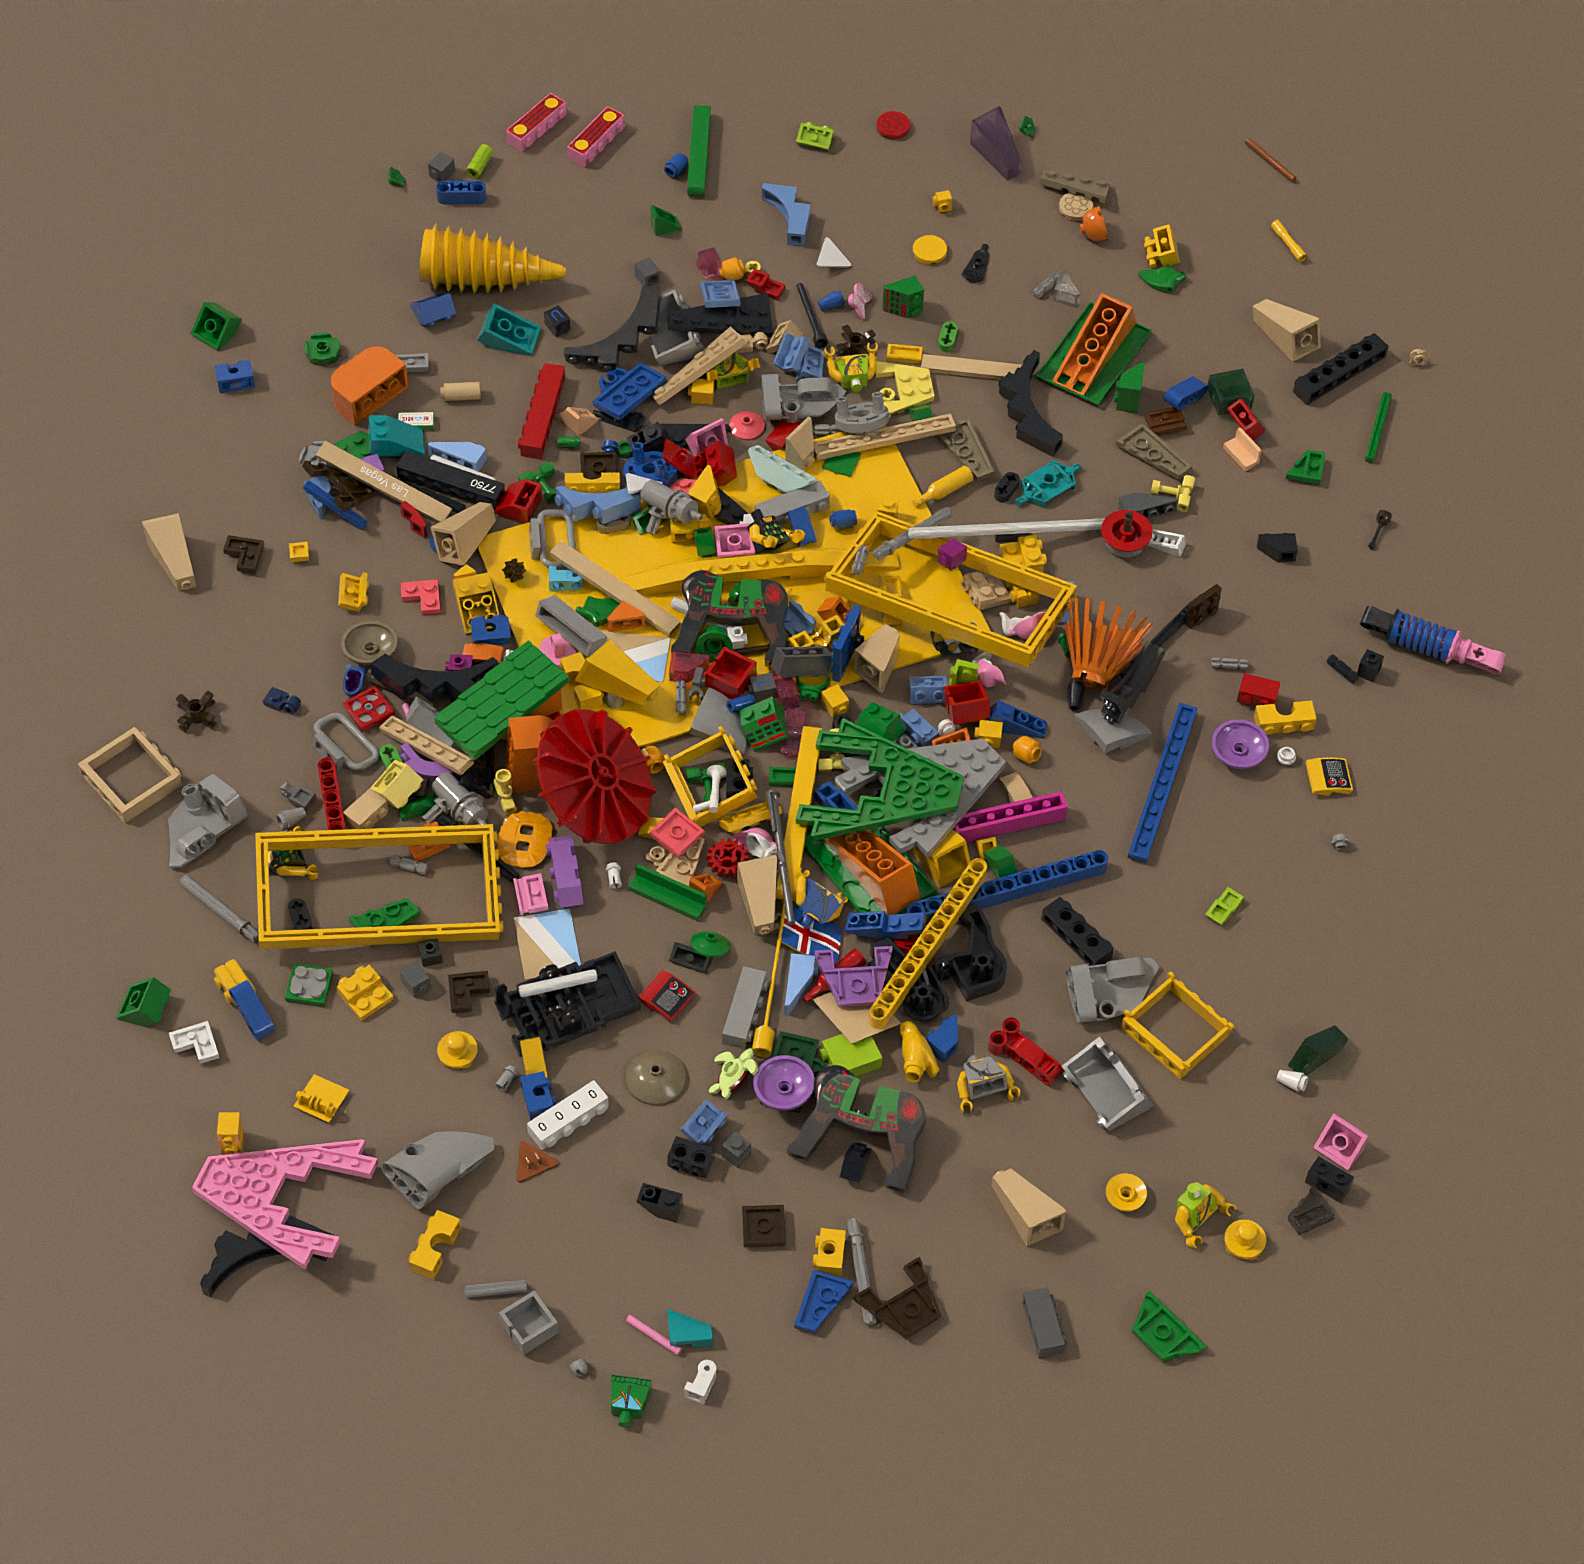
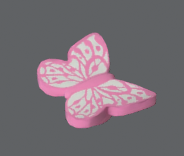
M856 283L854 285L855 294L849 295L848 302L850 307L855 308L859 317L865 319L864 305L872 300L874 294L868 289L864 290L862 283Z

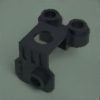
M933 631L930 632L932 643L935 649L941 653L942 657L961 654L964 651L967 654L973 655L978 651V648L954 639L944 640L941 634ZM958 643L956 650H948L950 644Z

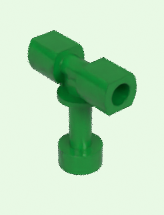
M551 461L540 465L539 470L533 473L527 471L518 476V481L528 479L542 484V490L545 492L543 497L548 504L555 502L556 489L550 488L546 483L548 477L556 474L555 467Z
M724 763L713 764V765H720V766H723V767L725 768ZM699 767L686 769L688 783L700 782V784L704 785L706 794L703 796V802L709 801L712 790V778L707 775V769L700 770Z

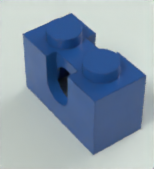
M250 360L239 361L235 365H228L227 363L214 365L219 393L255 387Z
M495 615L493 619H485L484 616H478L471 619L472 643L491 645L510 643L511 636L508 616ZM492 626L495 628V631L488 632L485 628Z
M544 1071L520 1077L530 1121L557 1104L555 1096H551L549 1090H552L550 1078L545 1077Z

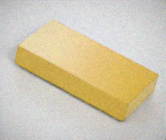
M888 344L886 361L921 364L923 347Z
M540 1037L521 1040L520 1046L526 1075L544 1071L545 1077H547Z

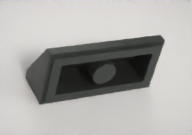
M675 942L669 961L706 973L713 957L700 955L692 947Z

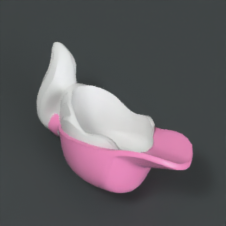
M1000 612L1003 632L1006 636L1017 635L1027 640L1046 612H1039L1032 617H1013L1011 619L1005 613Z
M983 652L973 659V663L979 664L977 680H980L984 687L990 688L998 684L1007 685L1001 670L989 661L992 657L991 653Z
M753 827L749 830L733 834L734 841L737 839L738 845L744 844V849H748V853L752 856L764 858L778 855L776 843L773 842L771 835L764 829Z

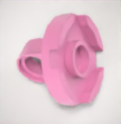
M560 633L550 635L539 647V650L559 668L561 658L576 654V648L562 638Z

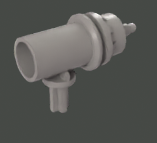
M649 480L641 490L642 501L652 506L649 509V513L652 516L646 529L649 533L656 534L661 519L667 518L675 522L690 523L693 519L702 520L703 518L698 512V503L681 489L673 490L655 480Z
M445 772L434 780L432 791L439 798L434 800L435 805L422 816L426 823L429 822L431 824L442 813L447 815L451 810V817L460 824H487L485 820L487 819L488 811L483 807V801L476 793L469 792L465 787L459 785V781L450 772Z

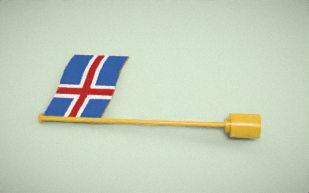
M782 900L783 909L764 1025L755 1029L752 1045L755 1056L760 1058H768L772 1054L775 1032L768 1026L781 943L801 954L815 956L814 953L817 950H833L834 964L838 961L843 928L832 921L821 924L814 920L809 929L798 923L804 913L797 909L794 904L795 924L788 925L784 900Z

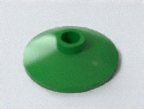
M711 931L696 933L692 936L690 942L695 952L706 957H721L727 954L730 949V943L727 938Z

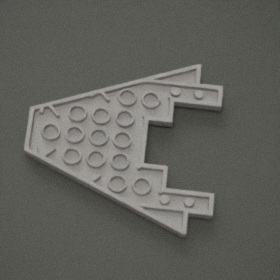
M984 739L909 749L963 775L964 783L957 811L916 819L918 823L889 837V842L900 854L917 846L926 857H929L1005 768L1006 761ZM871 755L841 758V765L847 772L835 777V783L845 794L876 779L882 784L884 783L886 772L869 770L868 765Z

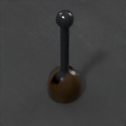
M1386 510L1378 512L1376 521L1379 525L1372 541L1368 544L1369 549L1375 548V541L1382 525L1385 526L1390 523L1392 519L1390 512Z

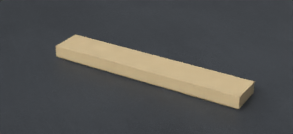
M923 354L921 368H927L931 373L1000 380L1003 376L1005 377L1008 372L1014 374L1016 369L1022 366L1021 364Z
M393 715L379 727L382 733L402 744L407 742L413 750L459 775H462L474 764L472 758Z

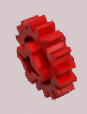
M728 838L727 842L720 839V844L714 842L713 848L709 847V853L707 854L708 867H711L712 873L717 871L718 877L725 874L726 879H728L729 875L735 878L738 863L749 861L748 849H744V844L738 845L737 839L734 842H731L730 838Z

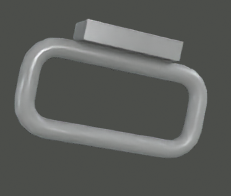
M543 510L538 514L537 518H531L530 521L531 559H539L540 555L541 563L545 567L556 566V569H568L560 562H552L547 558L544 518L563 517L566 520L568 545L576 550L573 520L565 514L564 510Z
M331 713L315 722L313 727L315 733L313 748L323 758L328 757L334 760L336 772L343 768V763L351 770L361 771L378 761L380 753L377 747L343 714ZM333 720L340 721L372 753V756L361 763H354L321 730V727Z

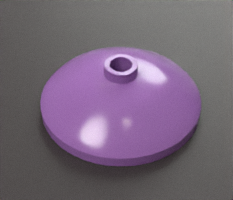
M1230 720L1221 724L1214 731L1211 746L1214 755L1223 764L1236 769H1248L1259 765L1266 758L1269 750V740L1266 733L1258 725L1246 720Z
M781 1055L770 1058L759 1066L757 1073L754 1075L753 1086L757 1098L765 1106L775 1110L787 1111L796 1109L809 1100L814 1091L815 1078L813 1071L803 1060L794 1056Z

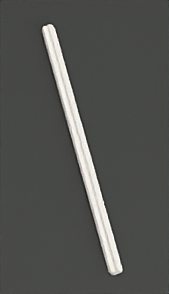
M1104 519L909 528L908 535L910 539L1100 530Z

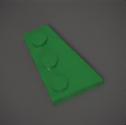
M409 898L387 904L384 908L373 911L371 909L359 916H349L348 919L355 928L404 926L418 917L420 911Z

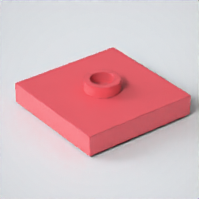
M674 808L650 831L649 835L677 858H680L704 835L705 831L677 808Z

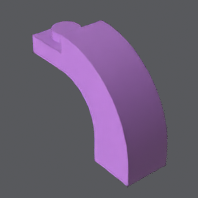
M407 742L400 746V757L403 763L409 765L420 777L428 778V786H432L434 780L445 772H450L458 781L461 779L462 775L453 772L441 764L421 759Z

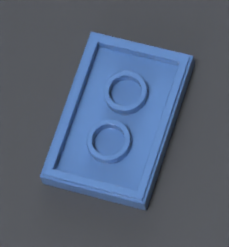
M734 280L700 283L705 308L740 306V297Z

